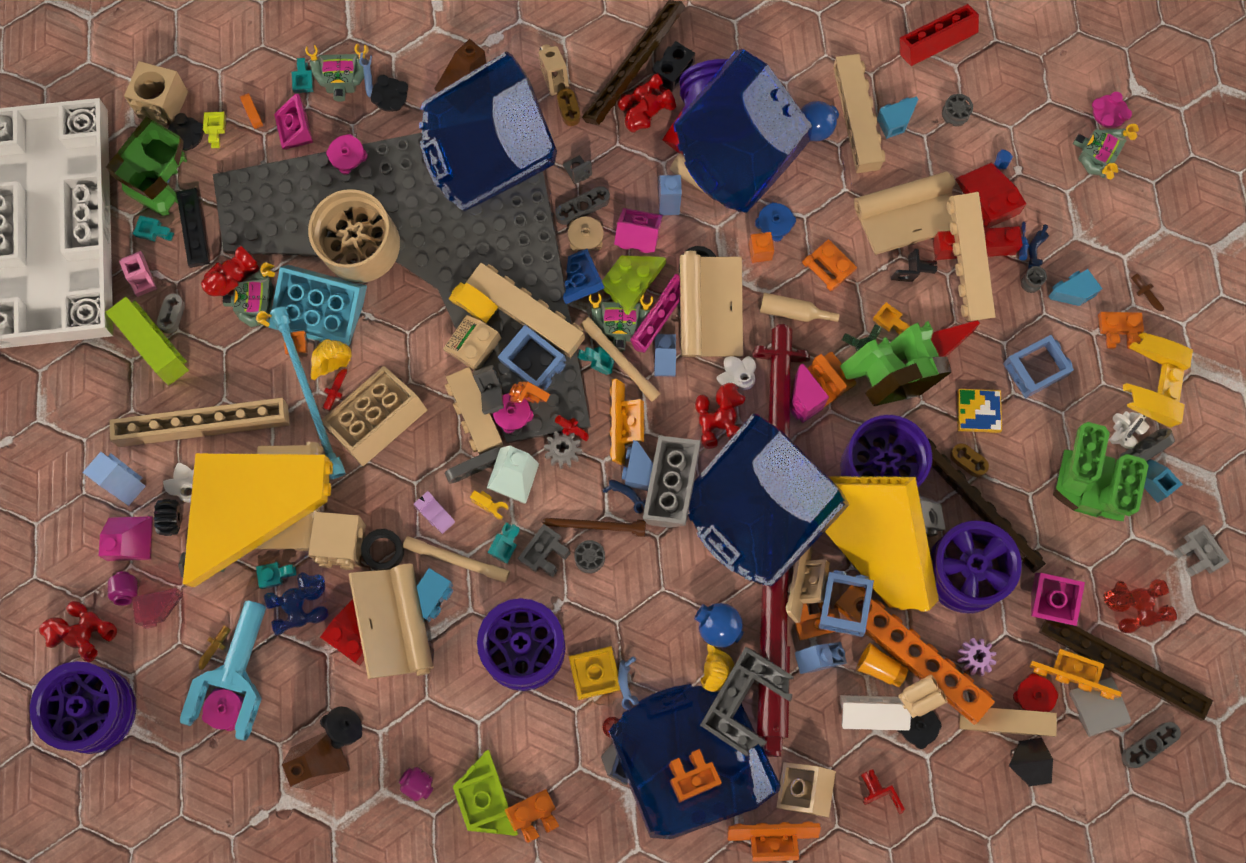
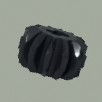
M171 499L158 500L154 506L153 519L156 533L164 536L178 534L181 523L179 502Z

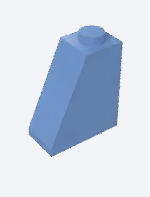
M660 175L658 177L659 215H680L682 196L681 175Z

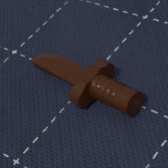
M1138 273L1131 277L1140 289L1137 295L1141 296L1144 294L1156 310L1164 311L1163 305L1150 291L1154 287L1152 283L1146 285Z

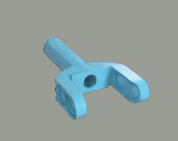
M245 601L224 665L213 671H207L192 680L181 712V724L191 726L199 717L210 684L246 694L235 725V737L243 741L249 738L262 698L256 686L251 682L246 668L267 608L265 605L254 601Z

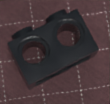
M677 41L672 46L666 48L663 54L664 57L661 61H656L652 68L653 75L658 73L663 81L661 85L671 92L679 84L683 72L693 66L695 62V52Z

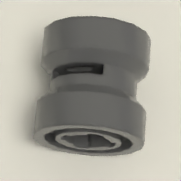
M1038 266L1029 268L1021 279V287L1029 293L1037 292L1047 279L1045 270Z

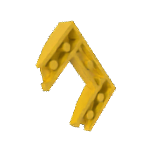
M1143 332L1138 335L1143 339L1140 344L1133 342L1129 348L1162 365L1158 392L1126 383L1123 385V391L1131 392L1134 402L1127 404V407L1171 428L1181 424L1183 420L1185 404L1180 403L1184 370L1191 367L1193 349L1166 338Z

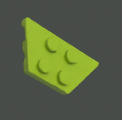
M621 255L603 278V290L611 295L615 303L619 302L624 308V313L629 315L665 266L666 258Z
M487 750L467 770L464 776L453 785L467 831L512 836L519 835L517 830H513L504 811L509 808L490 750Z

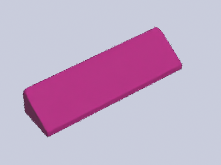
M678 274L674 275L630 339L637 352H646L680 302V277Z

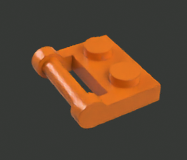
M829 239L802 261L806 268L809 267L827 285L826 288L830 292L857 269ZM815 260H818L836 278L832 279Z

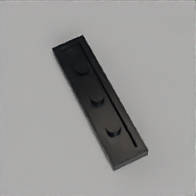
M197 188L177 191L188 266L193 268L210 264L199 192Z

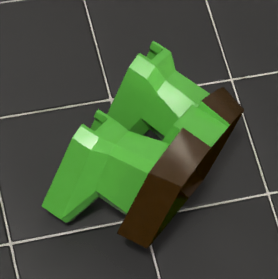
M145 117L107 164L106 168L112 177L121 182L122 189L127 196L161 216L169 215L168 210L174 203L178 204L176 192L169 186L167 181L172 175L178 173L176 169L183 161L187 162L186 155L182 151L184 141L177 134Z
M929 321L922 327H920L919 323L910 326L890 343L887 337L880 344L877 343L876 339L872 340L840 365L847 380L864 376L868 377L872 388L865 392L873 406L920 396L952 373L948 357H939L931 341L933 328Z
M1086 422L1077 429L1073 451L1064 449L1053 496L1073 511L1107 520L1124 521L1125 516L1130 517L1140 509L1149 465L1145 459L1125 454L1117 459L1115 464V458L1105 456L1110 435L1107 428L1102 425Z

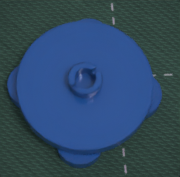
M770 203L760 211L759 217L755 221V226L763 233L771 232L772 240L779 242L783 239V236L791 231L796 223V218L785 205Z

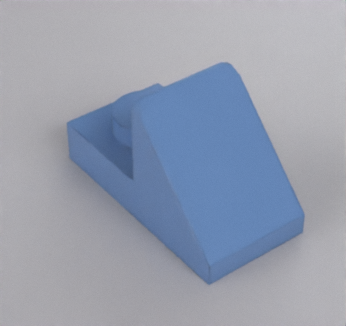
M657 334L655 337L654 376L675 377L676 334Z

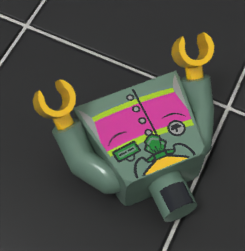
M356 44L354 48L357 54L319 55V59L316 56L318 54V47L314 45L315 53L310 54L307 46L305 52L311 57L312 73L319 85L325 87L327 93H333L335 101H345V93L355 92L356 86L360 85L364 79L363 66L359 63L361 54L359 44ZM364 44V51L362 52L363 59L367 60L365 54L369 51L366 44Z
M1130 124L1126 129H1095L1090 138L1078 133L1073 145L1083 149L1078 160L1082 163L1087 173L1113 179V172L1118 173V166L1115 164V161L1127 141L1125 138L1128 136L1130 140H1135L1137 138L1136 132L1139 131L1138 125Z
M267 262L261 265L258 272L239 282V286L235 288L234 294L223 296V306L233 307V311L239 320L252 328L261 325L268 327L270 325V317H272L269 312L272 310L274 286L268 276L274 277L275 272L270 271L274 265Z
M599 292L598 300L593 301L590 294L588 298L593 305L591 306L592 320L602 330V333L610 341H613V344L620 352L625 351L626 341L631 342L630 339L650 312L649 306L653 303V296H651V302L646 303L643 300V294L640 299L641 303H637L630 314L627 315L624 313V308L620 303L601 302Z

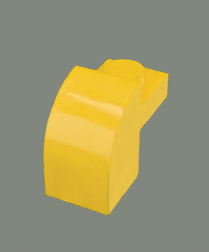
M460 282L448 298L453 304L465 309L474 318L481 320L485 324L498 308L486 295L468 283L463 284Z

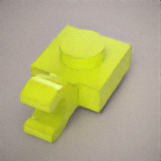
M204 112L203 131L205 134H209L208 142L211 143V148H220L219 134L225 133L226 115L224 112Z

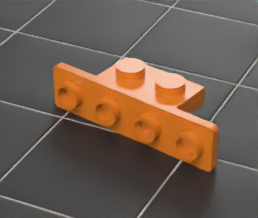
M810 821L801 824L782 822L772 825L767 823H758L756 825L738 823L728 826L727 838L728 841L750 840L752 862L799 860L797 839L819 838L821 826L820 823Z

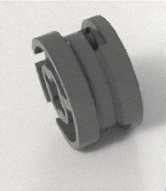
M963 94L951 95L942 109L944 121L956 127L966 123L973 111L971 99Z
M592 540L584 541L577 546L574 557L578 569L588 574L598 572L605 563L603 547L598 542Z

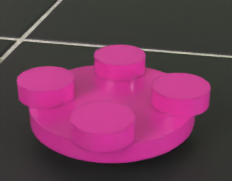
M1113 92L1111 95L1102 96L1095 99L1092 103L1095 120L1106 128L1121 126L1131 118L1132 111L1128 109L1127 104L1122 100L1123 96L1120 92Z
M351 134L334 139L326 151L331 164L339 169L343 175L349 174L352 169L368 158V154L361 142Z
M509 393L503 395L504 408L492 414L496 423L503 428L504 432L512 434L515 430L522 428L527 422H530L534 414L530 410L527 400L523 399L521 403L509 401L511 397Z
M214 689L204 702L202 720L216 729L235 730L244 697L238 696L230 690Z

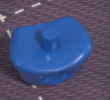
M1007 150L999 151L994 165L1000 170L1007 169L1013 155Z

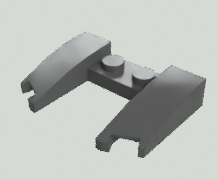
M745 647L700 726L745 756H749L750 749L758 744L760 747H763L767 741L734 719L736 711L754 680H757L791 702L793 694H789V681L794 679V676L754 650Z

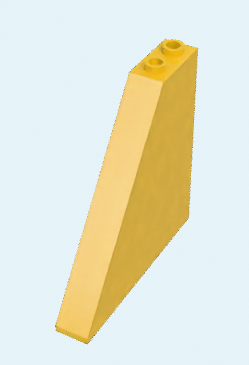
M196 453L183 585L188 587L198 586L327 503L328 496L331 495L329 474L333 472L332 461L326 455Z
M797 476L787 484L788 489L860 574L868 576L869 580H874L873 589L888 607L898 608L899 610L918 609L921 612L929 611L939 601L916 477Z

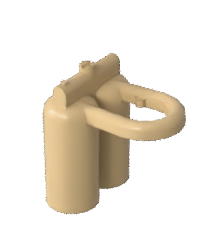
M932 675L910 685L903 690V693L898 695L904 704L903 708L908 710L912 718L923 716L948 702L944 692L939 688L937 681Z

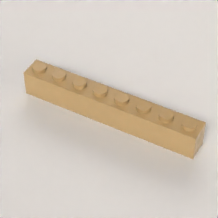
M283 398L112 419L110 420V441L118 447L288 426L290 425L288 404Z

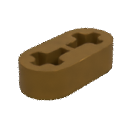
M561 89L557 94V101L562 119L566 125L575 126L580 122V110L575 94L571 89ZM564 96L569 98V104H566L565 99H563ZM569 110L572 111V114L574 116L573 119H571L568 114Z
M957 444L950 452L951 460L974 477H982L989 469L988 461L966 444ZM963 450V451H964V454H963L964 456H962L961 458H959V457L957 456V455H958V452H957V451ZM981 463V469L976 471L974 469L976 467L975 464Z

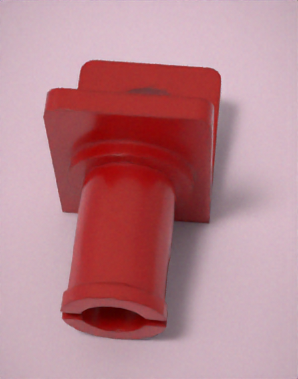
M874 769L869 770V773L865 772L861 775L870 792L869 796L864 798V805L889 794L898 813L902 814L905 808L893 785L882 788Z

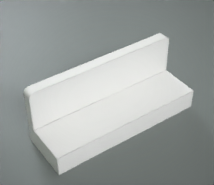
M840 695L843 729L910 730L911 715L907 709L903 708L904 704L899 697Z

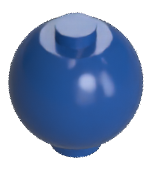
M809 102L800 109L797 115V129L807 140L814 142L823 141L834 132L839 112L835 106L829 105L826 102Z
M715 603L709 607L703 604L694 617V620L700 623L699 632L701 637L711 646L718 648L728 647L734 642L738 643L744 634L742 631L743 622L741 615L729 604Z

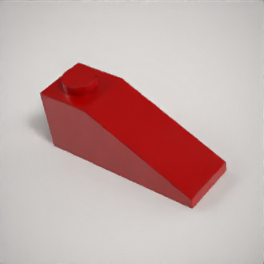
M976 320L933 332L931 341L939 357H947L977 329L980 322Z

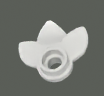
M734 356L724 359V369L726 372L716 377L717 381L721 385L735 383L742 390L752 388L756 381L754 374L756 370L755 361L750 356L745 357L742 361Z
M177 463L173 479L163 481L166 492L170 495L178 496L184 502L190 503L191 495L187 496L186 492L192 489L194 469L191 470L186 465Z

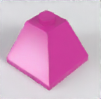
M153 517L108 518L100 533L98 556L106 561L151 560Z

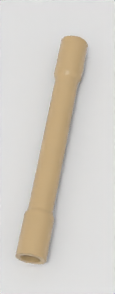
M587 317L580 324L587 334L637 384L651 402L661 394L602 333V330L590 317Z
M409 536L406 537L403 544L404 549L481 573L503 583H506L509 577V570L476 561Z

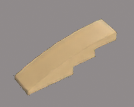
M990 708L975 725L960 714L959 729L1055 737L1057 736V713Z

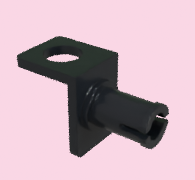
M914 249L908 256L909 270H896L891 276V280L913 282L920 275V272L935 274L938 268L937 261L920 260L919 249Z

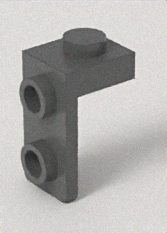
M490 365L473 371L474 380L481 392L483 414L495 413L503 409L502 383L494 366Z

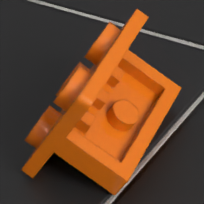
M829 352L825 356L822 354L814 358L812 365L807 368L829 396L824 407L856 385L854 379H846L840 367L842 363L833 352Z

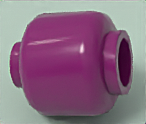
M126 571L117 572L116 575L110 577L107 592L109 600L118 606L131 604L138 596L137 578Z
M409 767L398 782L401 784L400 791L413 801H419L421 798L426 800L434 789L431 787L432 776L420 767L412 769Z

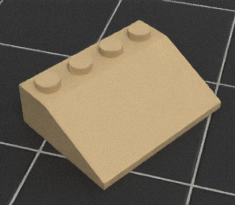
M383 366L321 420L323 425L343 447L364 466L422 416L427 409L411 389Z

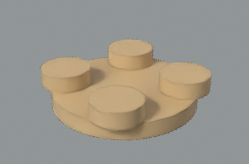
M580 217L570 222L568 239L572 251L578 252L588 249V251H599L602 248L604 232L602 224L598 219Z

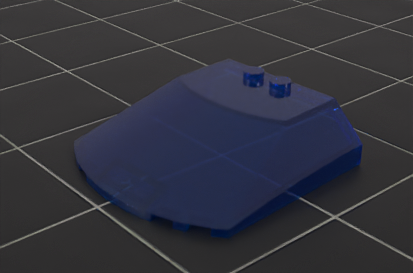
M739 49L730 56L675 121L674 132H677L680 143L677 144L678 149L682 151L686 160L684 164L698 186L713 200L723 204L724 207L747 213L811 141L812 124L769 65L746 50Z
M507 51L422 102L421 110L423 115L422 122H419V129L422 130L420 145L425 165L435 185L441 189L444 196L463 211H467L555 165L557 149L531 82L514 56Z
M753 413L694 481L689 505L690 514L688 516L690 521H693L698 531L697 535L704 546L722 565L744 577V579L766 586H773L849 506V503L842 490L780 429L759 414Z
M692 684L675 686L659 691L639 701L638 705L631 710L625 711L617 723L613 724L609 729L614 748L650 838L674 839L754 810L780 791V782L763 747H760L758 744L749 750V756H745L700 726L720 691L711 692L703 686H692ZM741 703L733 718L755 732ZM700 749L705 763L713 762L722 783L679 803L670 783V780L675 778L668 765L671 761L680 758L685 773L692 771L696 768L693 766L689 755Z

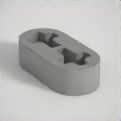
M169 294L163 301L157 318V325L164 333H173L179 326L185 309V302L178 294ZM175 301H177L179 304L174 305L172 308L170 304L175 303ZM170 318L172 324H168L166 327L163 323L168 322Z

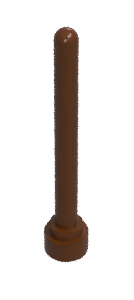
M544 518L542 520V524L550 527L625 531L636 534V537H645L646 522L641 519H637L633 523Z

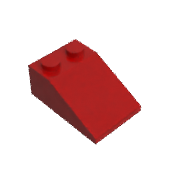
M992 162L955 179L963 194L979 192L984 228L993 227L1021 214L1027 204L1018 188Z
M352 599L332 620L320 638L360 666L364 661V654L354 601Z

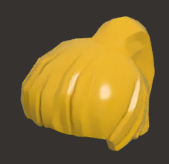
M325 339L321 341L312 352L311 380H316L319 376L338 370L340 367H347L352 357L351 348L347 344L336 340Z
M708 644V655L704 664V677L700 681L706 690L716 692L721 690L735 664L727 653Z

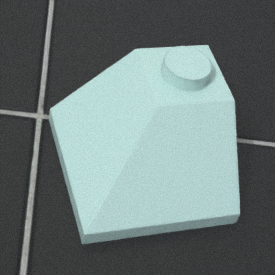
M512 446L502 447L499 450L487 489L525 504L539 463L529 453Z

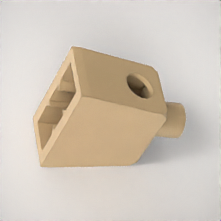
M543 45L538 52L540 67L549 93L553 96L558 94L561 89H569L567 66L557 46ZM557 71L558 75L554 77L552 72Z

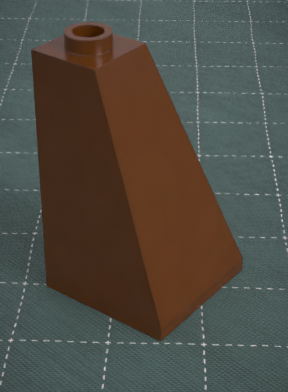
M471 39L454 53L434 88L438 94L462 114L469 110L491 89L485 51Z
M326 732L291 747L282 763L290 787L306 790L350 771L342 749H335L331 745V739Z

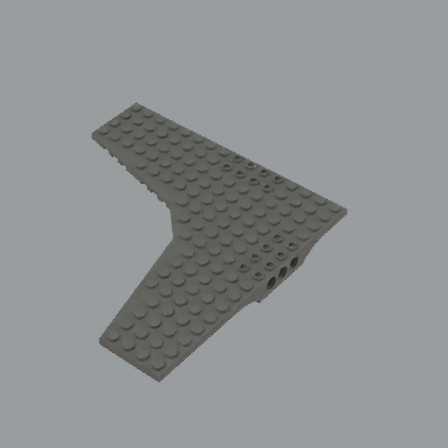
M532 110L362 144L368 154V158L352 169L347 175H343L339 169L331 164L326 152L213 174L222 245L225 253L235 254L236 249L242 246L249 254L319 257L311 246L308 234L309 221L313 211L323 199L335 192L350 189L360 190L375 197L382 204L397 227L400 236V250L395 262L439 291L456 329L466 315L473 316L465 309L453 304L448 298L460 282L463 284L467 282L480 263L485 266L488 264L498 270V275L503 278L507 276L515 282L514 286L519 289L523 287L532 294L531 297L536 301L541 299L549 305V310L554 313L555 311L560 312L566 317L565 321L572 325L568 304H565L563 295L566 292ZM353 212L347 213L348 219L352 218L353 220ZM378 214L373 223H377L382 217ZM363 219L361 222H367L368 219ZM348 226L341 227V230H345ZM328 232L327 237L337 238L334 233ZM383 232L376 233L374 238H380ZM341 245L336 247L335 252L340 251ZM497 308L486 324L498 331L502 339L481 369L490 365L494 366L502 383L503 395L510 392L515 383L518 384V382L525 381L502 364L498 356L521 330L523 325ZM531 338L512 362L537 381L556 357ZM577 350L571 358L563 354L566 359V366L559 374L556 373L551 378L552 383L544 390L550 394L547 402L531 403L527 401L530 410L534 414L533 419L522 428L515 430L512 434L505 433L503 428H501L507 443L553 435L555 431L563 433V427L555 423V418L558 415H561L568 421L575 418L578 420L577 426L581 429L591 427Z

